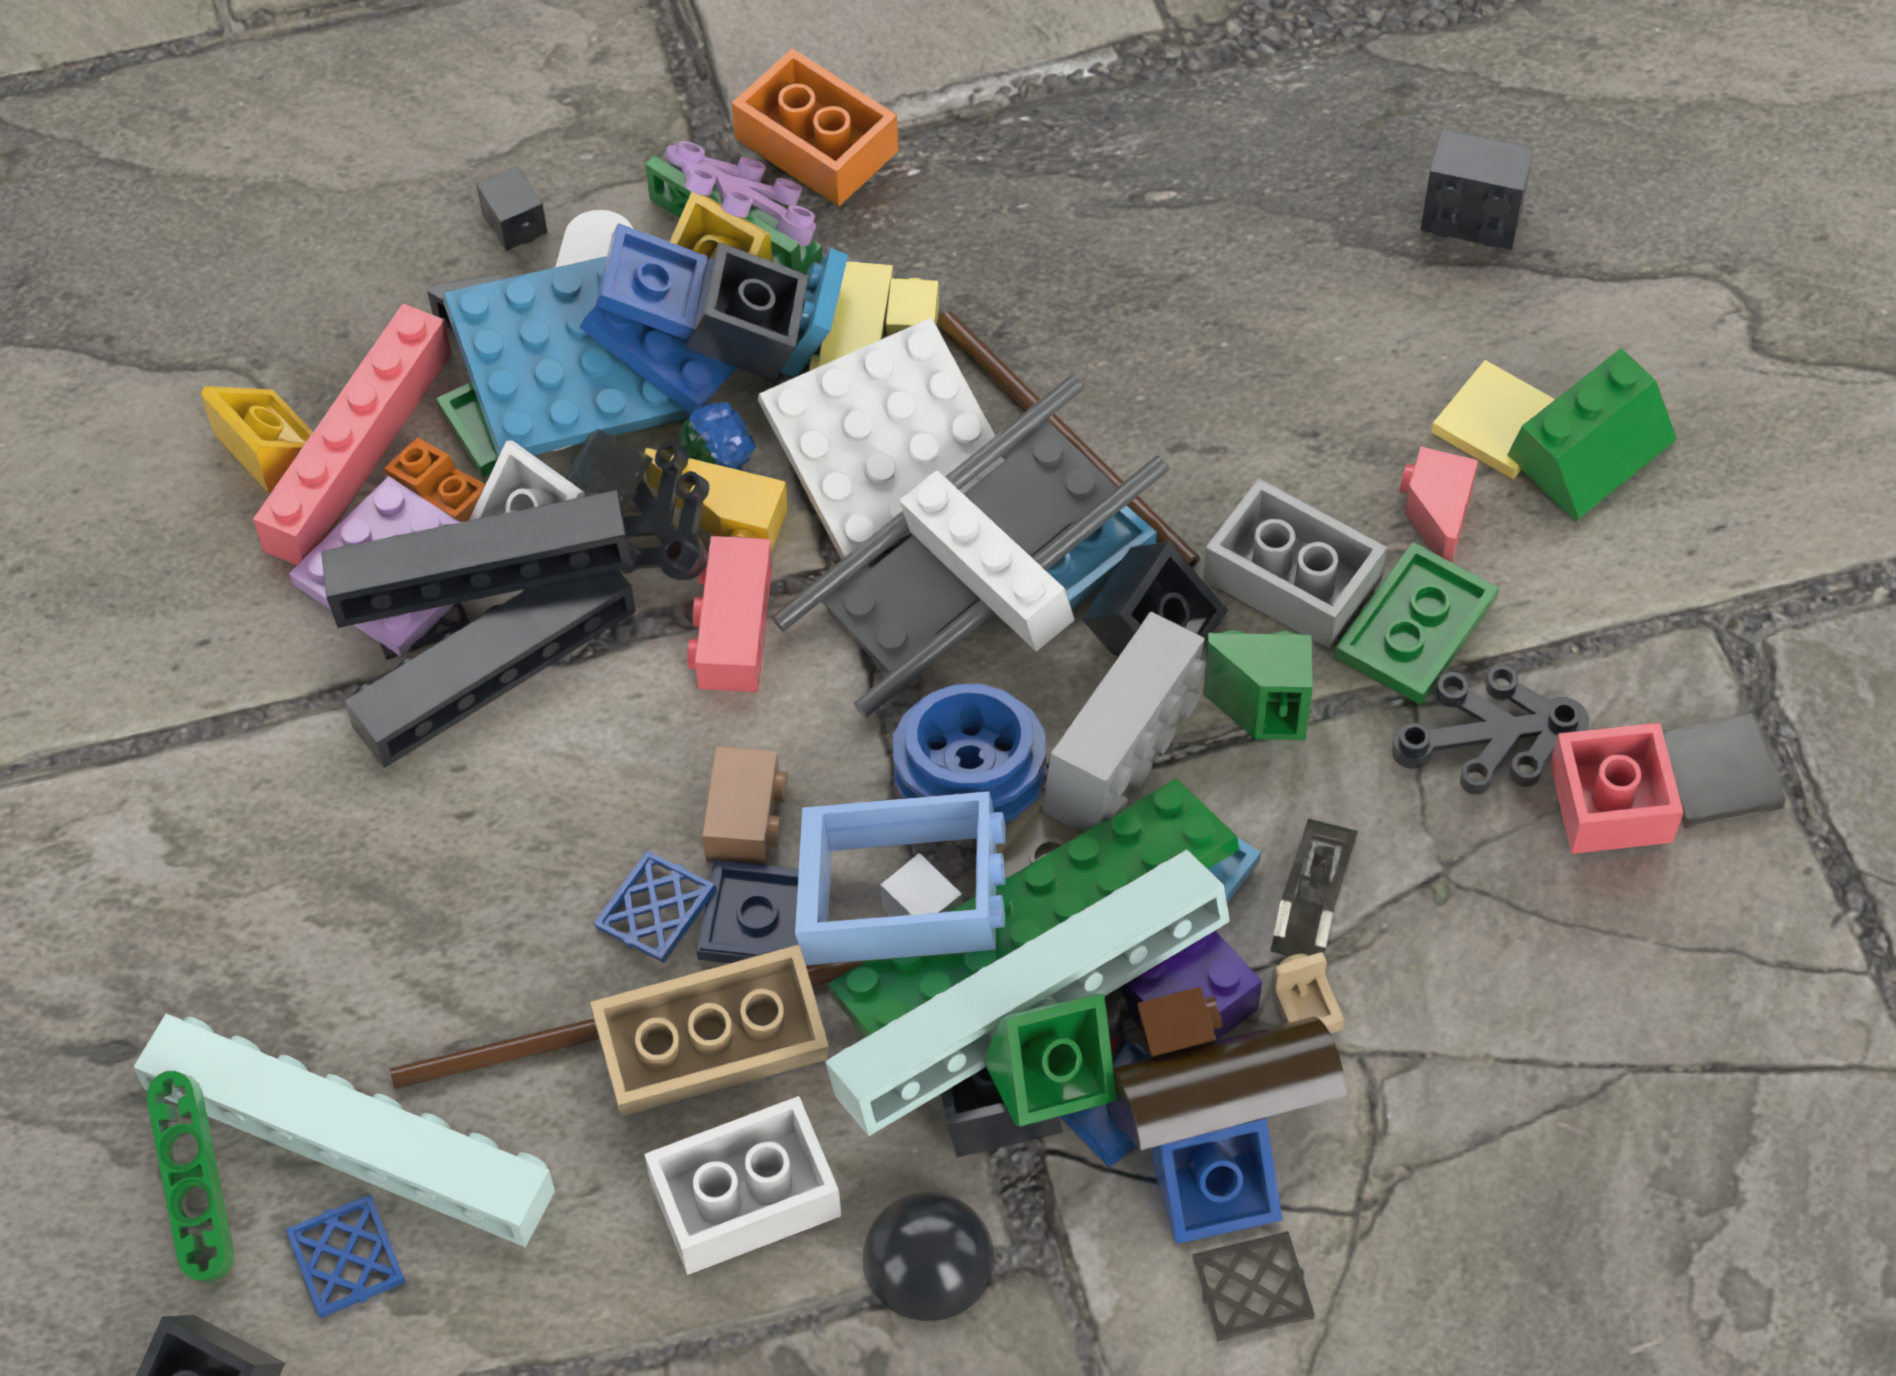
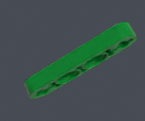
M165 1071L151 1081L147 1090V1105L177 1261L181 1271L187 1277L203 1282H215L225 1277L231 1270L234 1262V1249L204 1096L200 1084L193 1077L177 1071ZM174 1084L175 1087L185 1090V1097H181L177 1102L179 1116L186 1119L192 1118V1123L175 1124L168 1128V1122H179L176 1108L164 1103V1097L172 1094V1085ZM191 1134L198 1144L196 1157L185 1165H179L174 1160L172 1148L179 1137ZM201 1187L208 1196L207 1209L201 1216L189 1218L183 1209V1199L189 1190ZM213 1224L212 1231H202L206 1247L217 1250V1257L209 1260V1269H207L206 1266L195 1263V1256L203 1253L201 1236L189 1234L188 1229L206 1228Z

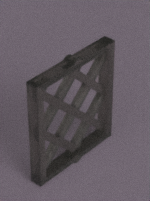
M1289 1231L1192 1254V1260L1202 1290V1301L1207 1306L1217 1342L1314 1318L1315 1313L1303 1279L1304 1271L1299 1266ZM1272 1246L1265 1258L1252 1252V1250ZM1280 1247L1287 1251L1292 1266L1290 1271L1272 1262ZM1235 1255L1228 1267L1214 1260ZM1243 1256L1260 1265L1252 1280L1235 1271ZM1206 1265L1223 1274L1215 1289L1207 1284L1203 1271ZM1267 1269L1284 1278L1277 1293L1259 1285ZM1230 1278L1247 1287L1239 1303L1222 1294ZM1291 1283L1299 1288L1303 1301L1301 1307L1283 1298ZM1254 1292L1271 1300L1263 1316L1246 1307ZM1216 1301L1234 1310L1226 1325L1218 1320L1214 1307ZM1278 1305L1293 1312L1271 1318ZM1241 1314L1255 1321L1233 1327Z

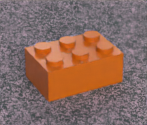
M793 48L731 103L734 134L737 141L838 207L899 151L898 124L895 113Z

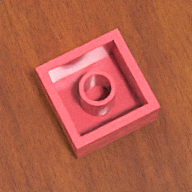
M1660 723L1558 734L1550 767L1571 854L1674 842L1683 815V809Z

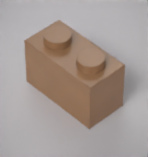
M716 746L702 834L706 861L714 862V859L767 865L770 847H779L781 816L774 815L776 802H785L788 773L787 771H779L777 751Z

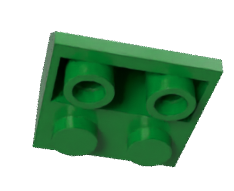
M1238 630L1208 633L1203 695L1254 739L1306 740L1313 690L1312 636L1295 634L1290 631H1279L1273 634H1248Z

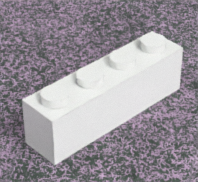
M938 470L899 500L910 532L1036 652L1074 621L1065 588Z

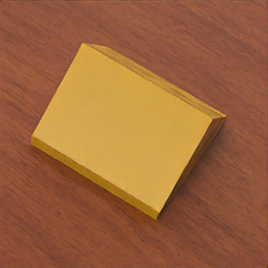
M691 192L670 239V243L708 256L707 263L719 242L773 262L771 234L742 217H736L725 212L721 208V204L710 197Z
M204 386L200 394L213 434L261 486L270 493L301 451L313 431L274 390Z

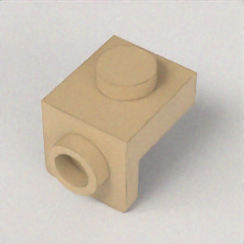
M1323 952L1310 956L1299 953L1281 961L1279 965L1273 968L1270 991L1284 1024L1315 1016L1325 1024L1331 1034L1343 1030L1345 1019L1325 975L1327 961Z

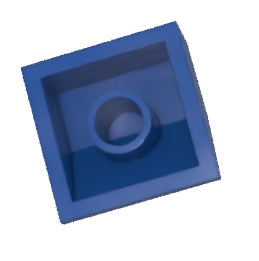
M1267 1118L1151 1148L1156 1177L1176 1244L1283 1220Z

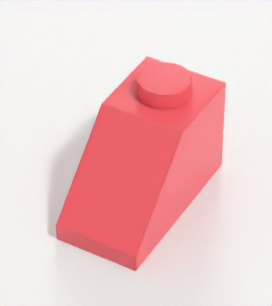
M1420 447L1416 465L1406 463L1400 485V492L1408 494L1405 514L1432 552L1452 562L1473 490L1478 460Z

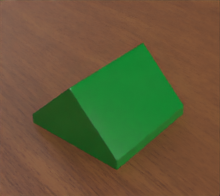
M1096 993L1001 1017L983 1061L1015 1125L1024 1126L1117 1101L1104 994Z

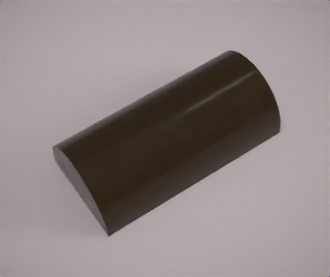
M1312 1016L1115 1067L1113 1071L1117 1101L1106 1104V1108L1111 1120L1140 1150H1145L1346 1097L1348 1092L1342 1063L1333 1038L1325 1024L1318 1017Z

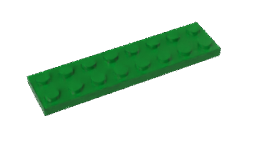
M1176 778L1121 810L1112 820H1104L1099 825L1092 827L1005 879V885L996 886V896L1002 895L1005 910V927L996 928V950L867 960L828 983L831 998L862 1034L867 1037L885 1027L891 1021L902 1017L931 1000L937 994L955 986L977 973L983 967L996 962L1020 948L1026 942L1037 938L1066 921L1072 915L1090 907L1115 890L1124 887L1153 870L1159 864L1172 859L1185 850H1188L1207 869L1211 868L1239 851L1237 835ZM976 896L952 911L976 910Z

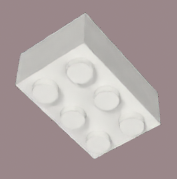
M799 1096L644 1154L650 1183L687 1275L841 1216L839 1189Z

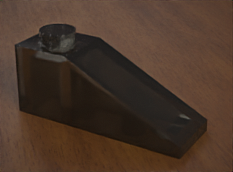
M1312 819L1307 820L1281 898L1270 952L1287 957L1299 953L1310 956L1323 952L1325 956L1356 844L1357 830Z

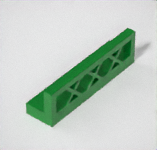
M653 156L645 164L650 200L680 218L691 194V191L684 186L686 181L684 173L658 157ZM714 184L711 195L708 197L722 205V198L716 184ZM754 205L751 206L748 216L744 219L771 234L774 263L807 274L813 262L818 263L823 258L821 245L811 240L808 246H800V243L775 229L778 223L776 218Z

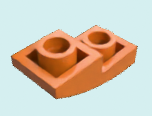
M418 437L384 468L387 476L393 478L459 522L469 521L486 485L456 469L449 454Z

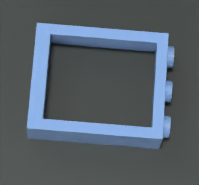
M990 792L802 808L795 934L801 947L805 965L996 950V928L1005 927L1002 895L996 896V886L1005 885L1004 858L1002 853H997V844L1006 842V830L1003 812L994 813ZM977 838L976 910L828 922L832 851Z

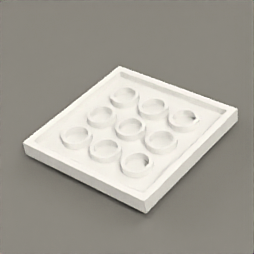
M932 317L759 393L758 402L841 560L903 511L899 502L903 496L936 470L945 477L995 436ZM1002 457L997 459L959 491L963 494L1005 460ZM909 530L887 549L906 541L913 534Z

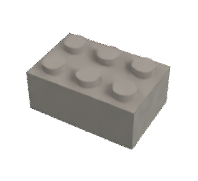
M1258 478L1206 546L1203 580L1300 634L1311 635L1313 641L1331 650L1381 582L1387 547Z

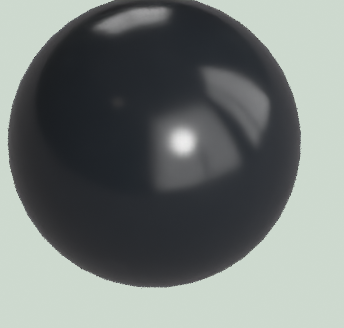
M920 1192L893 1202L875 1219L864 1243L863 1269L870 1289L884 1306L909 1319L920 1321L943 1320L967 1310L985 1292L994 1270V1248L985 1223L966 1203L943 1193Z

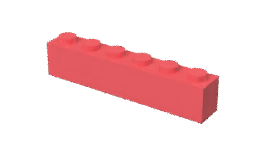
M406 304L400 306L253 518L263 552L298 565L330 534L451 356L452 352L444 319Z

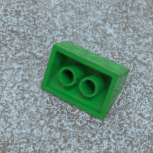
M1620 348L1523 424L1507 456L1516 462L1547 495L1577 522L1670 447L1677 437L1656 380L1626 351Z

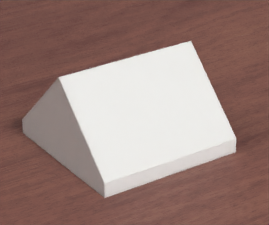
M510 440L506 441L469 521L495 514L537 507L543 504L585 497V494L581 489L517 443Z

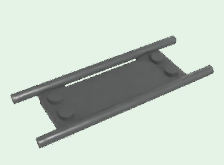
M1071 374L945 476L960 490L997 459L1002 457L1005 461L965 492L964 495L1045 571L1169 471L1166 462L1156 455L1126 481L1116 487L1047 420L1084 390L1082 382L1074 374ZM903 511L771 616L778 628L784 632L822 602L827 608L829 615L887 674L886 677L854 702L856 709L865 718L874 713L995 613L914 535L873 568L868 565L909 531Z

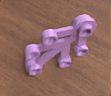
M680 141L678 145L667 147L665 152L667 163L684 173L686 178L684 186L688 190L699 195L709 196L714 184H716L723 201L721 208L725 212L736 217L745 218L748 216L751 206L754 205L778 220L775 229L800 243V246H808L816 229V224L813 222L815 215L806 208L796 206L802 192V187L799 184L784 178L776 179L774 186L762 184L761 180L766 167L763 163L749 157H741L738 165L706 157L704 155L705 150L702 147L688 141ZM772 200H776L782 204L789 205L788 210L780 206L779 204L773 202Z

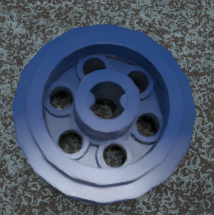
M980 683L954 684L931 692L903 714L893 734L894 784L903 799L989 791L994 813L1003 812L1005 823L1010 820L1016 819L1037 800L1045 783V730L1031 708L1004 690Z

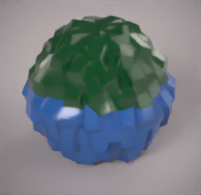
M728 402L712 403L703 407L697 406L695 411L683 422V427L679 434V446L687 450L689 458L743 471V465L751 460L750 455L756 448L752 435H747L745 422L736 410L731 409V405Z

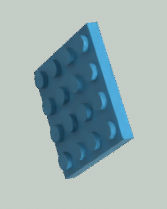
M607 256L444 292L443 303L498 458L506 441L510 440L532 455H537L567 446L570 447V445L583 444L604 439L605 437H612L685 419L686 411L580 328L585 316L596 305Z

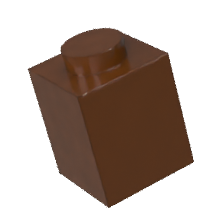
M1201 986L1137 1003V1010L1151 1058L1212 1043L1216 1040L1213 1030L1223 1027L1215 997L1204 998Z

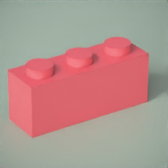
M711 536L707 563L704 570L698 575L699 585H705L703 597H695L693 605V626L699 627L698 639L689 640L687 654L688 669H696L698 689L759 691L773 570L770 539Z

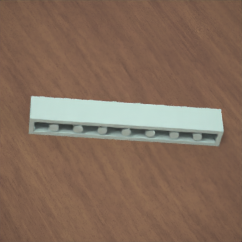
M1188 850L1159 864L1143 876L1115 890L1102 900L1072 915L1061 924L1026 942L1020 948L989 966L983 967L967 979L937 994L926 1003L891 1021L885 1027L826 1060L825 1063L835 1097L868 1136L874 1134L985 1068L986 1065L983 1060L1001 1017L1096 993L1106 996L1230 922L1224 885Z
M165 1014L133 1067L145 1091L148 1090L151 1081L165 1071H177L191 1076L200 1084L208 1117L525 1248L555 1193L550 1170L547 1169V1165L531 1154L520 1152L515 1156L500 1150L493 1140L484 1135L470 1133L469 1136L458 1133L451 1130L444 1120L435 1115L422 1113L419 1117L404 1111L398 1102L386 1095L376 1093L373 1097L355 1091L352 1084L333 1074H327L325 1078L309 1072L301 1062L290 1056L280 1055L277 1059L264 1054L251 1041L240 1036H233L230 1040L215 1034L210 1026L193 1017H186L183 1021ZM173 1084L172 1094L164 1098L177 1103L178 1099L185 1097V1090L175 1087Z

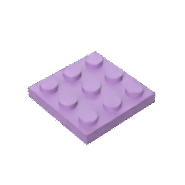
M388 476L289 573L292 584L330 609L325 593L321 551L460 522ZM454 604L355 624L353 626L377 642H381L402 658L410 650V647L418 639L422 638Z

